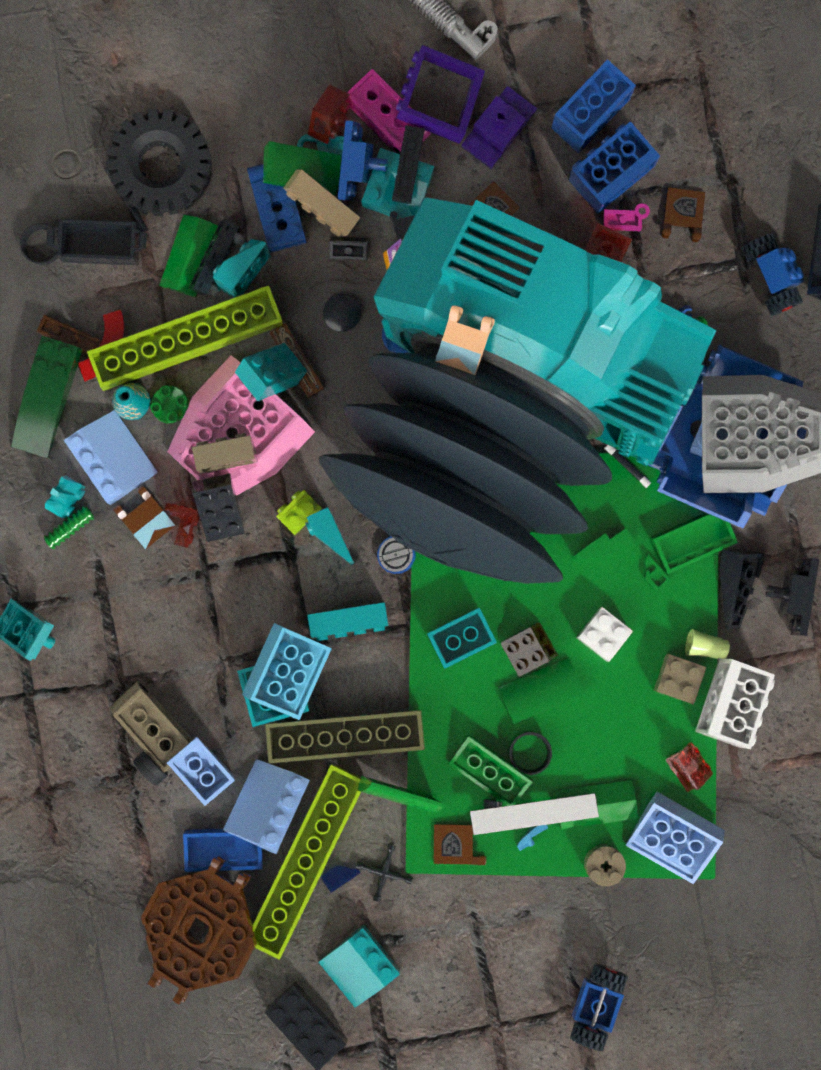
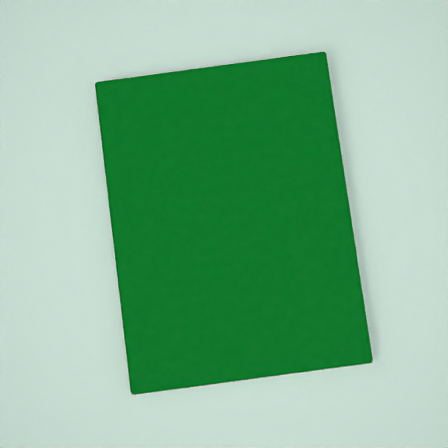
M599 453L612 472V480L609 483L580 486L557 484L577 507L586 520L588 527L585 532L577 534L530 532L546 549L562 572L563 580L560 582L525 584L503 581L451 568L416 552V558L411 567L409 711L422 710L425 749L408 751L407 789L432 796L444 803V806L435 813L407 806V873L589 877L584 867L586 854L596 845L608 844L616 848L625 860L626 870L623 878L683 879L626 846V842L656 792L716 825L717 739L695 731L717 667V659L686 655L685 647L691 629L714 637L718 635V552L667 574L672 580L658 593L644 579L645 555L648 553L665 571L650 537L706 513L658 492L659 483L656 482L660 470L638 463L636 461L637 458L633 456L625 457L651 482L646 488L610 453ZM626 528L635 540L615 552L589 559H574L572 557L604 533L609 538H612ZM600 607H603L633 631L610 662H606L576 638ZM480 608L497 643L444 669L427 634ZM540 622L558 656L534 670L518 676L501 643ZM666 654L706 667L694 704L654 691ZM569 657L585 694L513 724L498 687ZM526 732H535L544 736L550 743L552 749L550 764L541 773L527 775L533 782L515 805L557 799L555 790L633 780L637 800V819L561 829L560 823L547 824L548 828L532 837L535 845L528 846L521 851L518 849L517 844L531 827L478 835L473 833V856H486L485 865L434 864V824L472 825L470 811L484 810V799L498 800L448 764L469 735L511 765L509 756L510 746L517 736ZM523 736L513 746V759L523 769H537L546 760V745L536 736ZM716 853L697 879L712 880L715 878ZM605 861L600 866L605 869L609 864Z

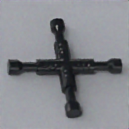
M388 844V852L386 858H384L382 868L372 865L367 866L357 861L356 869L370 871L369 873L379 875L378 888L373 901H381L382 888H384L387 878L402 880L407 884L412 883L413 877L402 876L397 872L389 870L395 845Z

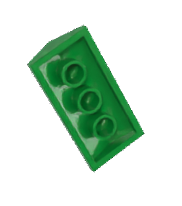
M183 215L159 285L160 287L196 298L197 293L188 289L218 225L198 217Z
M470 735L448 763L507 806L515 805L533 782L530 777Z
M632 779L555 790L557 799L595 794L599 815L596 818L561 822V829L638 818L637 800Z

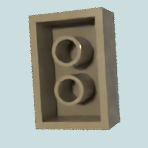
M246 433L235 435V438L227 440V437L215 439V443H208V441L198 442L195 447H192L196 470L200 474L258 463L254 440L250 435L247 436Z

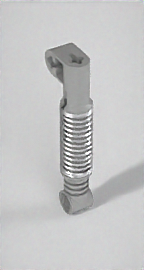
M410 0V3L413 2V6L416 5V9L419 8V12L422 11V15L425 14V17L429 16L428 20L432 19L431 23L435 22L434 26L438 25L437 28H441V32L444 31L445 36L452 38L475 60L496 40L498 29L492 21H484L472 31L464 24V19L459 14H456L446 2L443 3V0ZM484 32L487 33L485 36V42L481 40L484 37Z

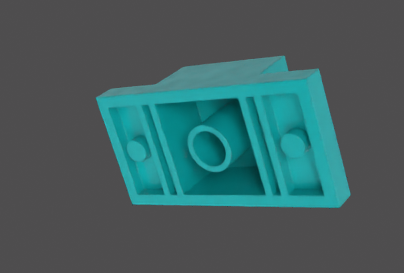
M10 599L0 617V639L24 658L30 661L32 659L35 660L42 646L48 649L54 646L55 638L49 636L54 625L38 613Z

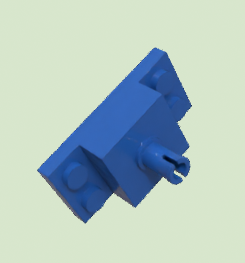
M354 121L345 122L338 199L353 201V197H356L357 194L355 182L368 183L371 170L386 172L388 166H380V164L388 165V159L372 158L373 144L359 142V139H362L363 127H361V123Z

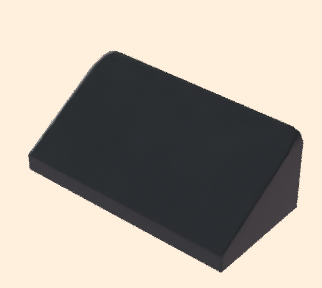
M330 237L329 259L367 260L368 238Z

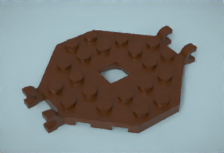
M220 856L213 858L208 870L158 883L141 916L142 924L145 925L147 933L146 940L149 952L152 953L154 962L152 964L154 973L147 984L155 988L156 985L160 986L163 978L177 986L179 990L172 1001L178 1005L186 1001L190 991L238 979L257 944L243 888L251 876L245 872L243 874L240 873L235 884L217 873L226 861ZM195 918L209 926V931L203 943L188 934Z

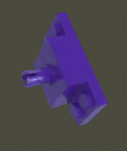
M507 86L499 97L496 96L473 125L472 132L462 143L461 147L492 169L535 114L537 108Z

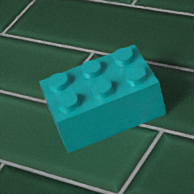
M284 342L243 358L235 373L254 398L260 401L297 386L307 373V370Z
M480 608L427 634L444 669L497 643Z

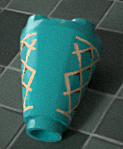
M134 382L124 383L119 386L112 398L115 412L127 420L141 419L149 410L151 402L150 394L145 387Z

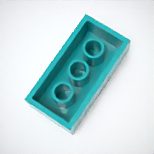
M385 602L308 615L311 638H316V641L328 640L329 635H335V638L347 637L348 632H354V635L366 634L367 629H373L374 632L384 631L385 626H389Z

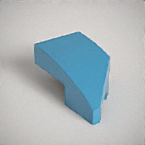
M547 825L531 827L518 842V849L521 851L528 846L535 845L532 837L548 828Z

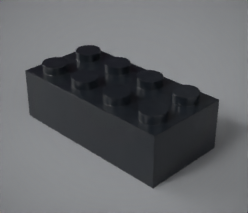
M296 982L288 987L265 1010V1014L315 1070H320L347 1045L346 1037Z

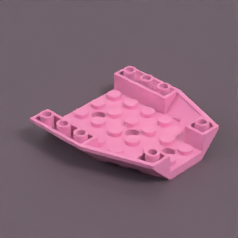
M231 355L192 396L188 409L167 452L197 480L230 473L237 496L277 474L315 431L276 394L263 399L264 407L261 410H255L253 404L256 399L235 373L240 362ZM231 428L237 429L238 434L246 433L247 436L250 435L252 437L258 463L200 474L196 470L192 447H195L196 443L203 441L215 443V439L227 437V440H230L231 438L227 436V432Z

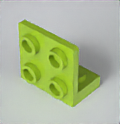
M298 490L291 497L293 501L289 505L284 504L277 511L279 514L276 517L294 535L306 525L308 516L322 510L305 490L302 492Z

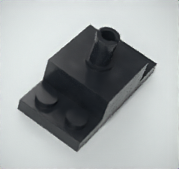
M808 558L800 562L798 573L801 575H786L783 588L771 585L766 587V590L774 591L765 592L766 597L781 599L779 614L794 616L789 623L791 635L807 636L820 559Z

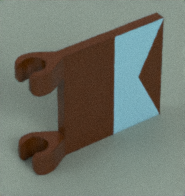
M141 486L137 491L145 500L128 515L120 505H117L113 510L146 550L176 525L151 496L149 491L144 486Z

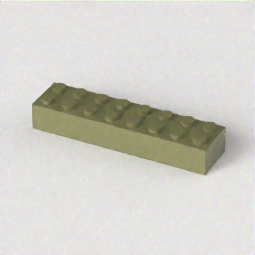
M422 710L265 724L269 763L425 749Z

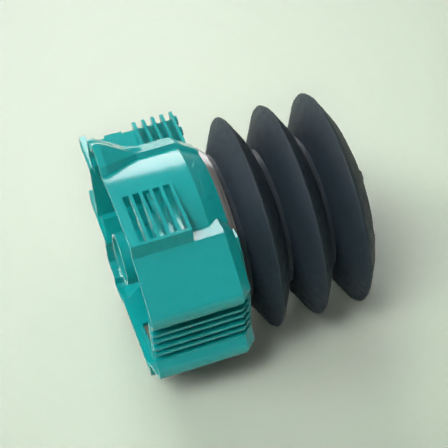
M426 197L423 199L373 297L379 314L383 316L381 323L386 337L409 352L382 353L369 358L370 369L388 395L398 405L369 403L345 406L344 414L361 440L376 455L370 456L358 453L324 454L319 457V463L335 487L348 499L356 510L401 544L438 563L503 581L525 584L560 582L563 580L562 572L546 549L530 532L577 534L585 532L588 527L586 520L577 507L557 484L568 486L604 485L612 480L610 468L589 441L594 438L618 449V453L625 457L633 456L637 458L636 461L642 465H652L681 405L686 406L704 367L701 364L716 330L660 302L662 299L661 287L652 281L643 279L637 274L638 271L630 265L599 254L592 255L563 239L478 200L475 201L473 206ZM475 221L495 231L531 241L544 248L541 253L485 228L475 223ZM469 233H472L489 242L510 247L515 250L532 255L534 257H537L538 260L533 261L532 263L528 262L503 249H500L490 243H487L477 237H474ZM463 244L468 245L485 254L493 255L520 264L522 266L529 268L527 274H524L494 259H491L481 253H478L466 246H463ZM480 265L523 279V282L519 286L485 270ZM454 305L463 308L462 316L458 322L460 324L480 330L484 316L495 320L476 375L435 361L449 320L450 309Z

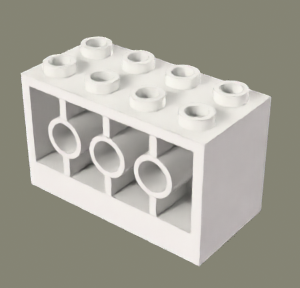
M719 659L695 732L736 747L751 749L757 739V729L762 724V713L768 705V695L774 687L775 675L733 659Z

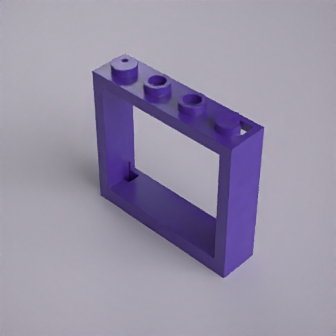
M422 45L419 51L415 50L411 61L414 62V65L409 67L406 78H409V80L402 87L401 94H403L402 100L399 99L396 105V110H398L396 119L419 128H425L424 130L460 144L465 136L485 71ZM423 60L471 79L457 127L408 108Z

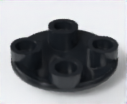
M337 294L329 298L325 303L323 317L331 329L345 332L358 324L361 317V309L353 297L346 294Z

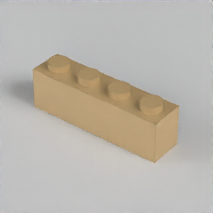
M296 170L283 188L287 191L286 195L290 199L298 200L302 203L301 207L308 213L313 212L317 216L316 219L323 225H329L331 227L330 231L337 236H347L360 219L358 215L303 170Z

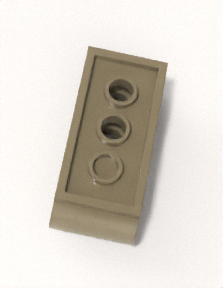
M140 681L131 686L109 707L117 721L164 773L172 769L167 764V761L193 740ZM154 725L158 728L157 735L152 730ZM166 740H169L171 743L170 749L165 745Z

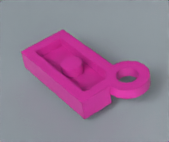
M643 203L638 204L635 210L604 209L603 230L641 231L642 219L648 217L650 209L648 205ZM644 208L645 214H640L639 209Z

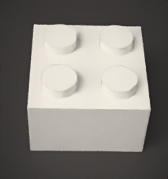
M600 607L576 638L606 662H610L633 631L603 607Z

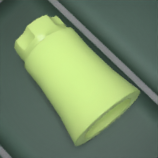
M691 629L687 637L685 653L689 656L726 659L730 644L728 640Z

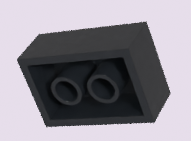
M230 473L192 482L193 496L207 542L245 534L244 521Z

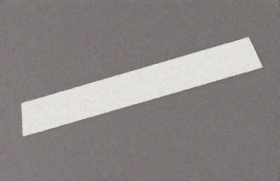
M595 794L470 811L474 835L599 817Z

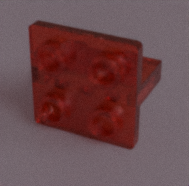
M692 742L666 759V762L687 792L693 789H700L713 775L709 764L704 761L698 748Z

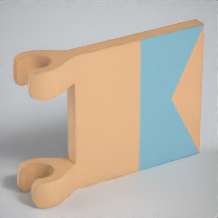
M454 305L450 309L449 320L435 361L476 375L495 320L484 316L480 330L460 324L458 322L462 316L463 308Z

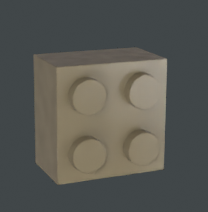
M666 654L654 691L694 704L706 667Z

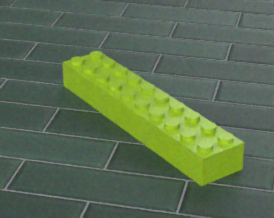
M266 286L87 351L100 388L105 391L282 326L283 322L270 287Z
M333 763L331 764L252 926L257 942L256 949L280 960L361 792L357 791L361 777Z

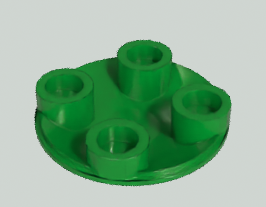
M162 386L153 395L150 409L159 421L172 424L184 417L189 402L186 394L176 386Z

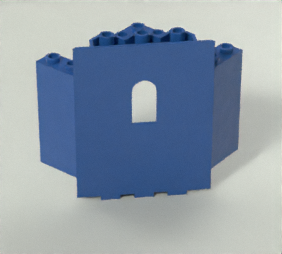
M718 345L716 351H711L708 358L710 363L708 366L704 365L686 406L681 405L653 464L648 465L660 470L656 482L659 483L658 492L744 528L752 511L765 516L770 503H777L787 484L766 492L704 493L702 457L690 453L695 439L690 433V425L695 421H702L703 376L764 375L803 387L804 381ZM799 428L797 436L800 439H805L806 430ZM762 429L759 439L767 438V429Z

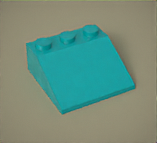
M327 507L308 516V522L305 524L309 533L312 536L315 535L350 565L355 564L329 508Z
M364 924L318 961L355 1008L400 975L398 966Z

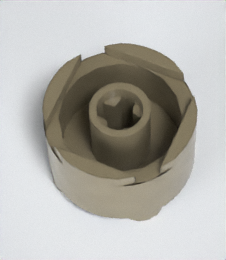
M596 845L586 854L584 859L586 873L598 885H615L621 881L625 874V860L622 854L611 845ZM606 861L609 866L603 869L600 865Z

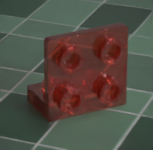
M166 503L164 510L170 511V516L181 518L174 545L188 548L193 541V528L199 520L198 511L177 504Z

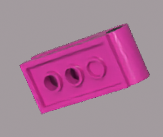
M371 69L345 94L344 102L390 149L392 148L395 153L400 154L405 126L414 125L396 119L398 113L396 105L399 99L402 100V98ZM381 111H387L388 114H384ZM424 130L423 141L431 135V132Z

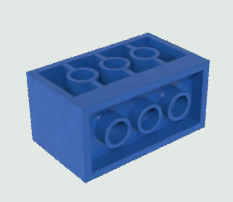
M607 59L555 114L551 129L579 154L630 100L636 85Z
M631 121L627 125L624 123L620 125L612 137L607 136L597 150L596 148L590 150L586 155L587 158L583 161H577L570 171L569 182L597 214L653 169L660 158L658 152Z

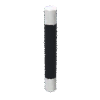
M609 445L604 448L644 487L647 488L651 484L636 467L618 453L617 449Z

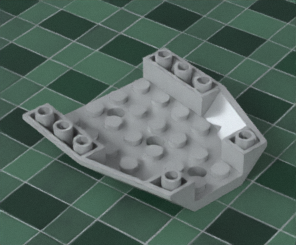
M764 375L703 376L702 475L704 493L766 492L821 473V393ZM801 427H805L809 431V435L805 439H800L797 436V430ZM724 428L727 430L728 437L725 440L718 439L717 431ZM760 428L767 429V438L759 439L756 434L757 430Z

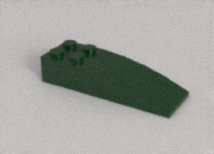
M41 336L22 398L11 447L49 458L83 350L81 348Z

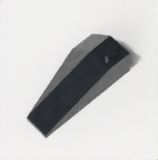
M723 549L720 575L725 629H740L748 608L747 599L750 594L753 595L755 590L752 588L755 578H759L761 574L764 553L740 549Z

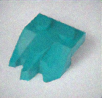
M66 475L62 476L59 484L52 488L50 492L51 497L45 502V509L64 519L67 516L70 517L74 512L75 507L73 506L76 501H80L85 494V486Z

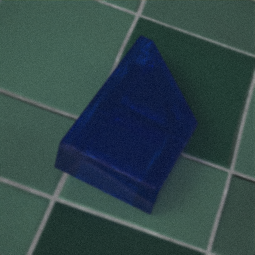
M336 865L320 877L330 893L359 875L361 871Z

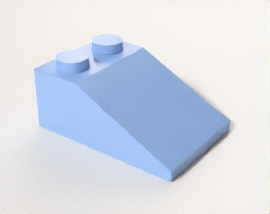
M198 737L167 761V764L204 806L235 781L233 774Z

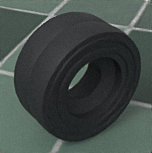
M145 751L133 761L139 772L155 786L168 776V772L164 773Z

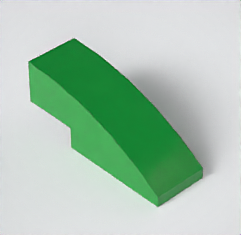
M626 528L612 538H609L604 533L572 557L574 559L600 557L615 552L635 540Z

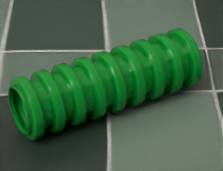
M82 506V510L78 509V513H73L72 517H68L67 521L64 520L62 525L59 524L58 528L53 529V532H48V536L44 535V540L51 549L55 550L57 545L60 546L61 542L66 541V538L69 539L70 535H74L76 530L79 531L80 527H85V523L89 524V520H94V515L87 507Z

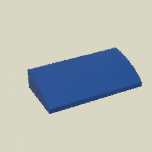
M223 829L185 830L183 833L185 872L208 870L213 858L218 856L226 860L218 871L263 869V848L232 835Z

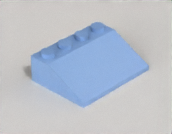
M115 410L79 429L64 440L104 500L110 505L158 473Z
M256 759L223 830L277 854L310 780L291 771Z
M656 792L631 833L626 846L694 884L722 845L725 830Z

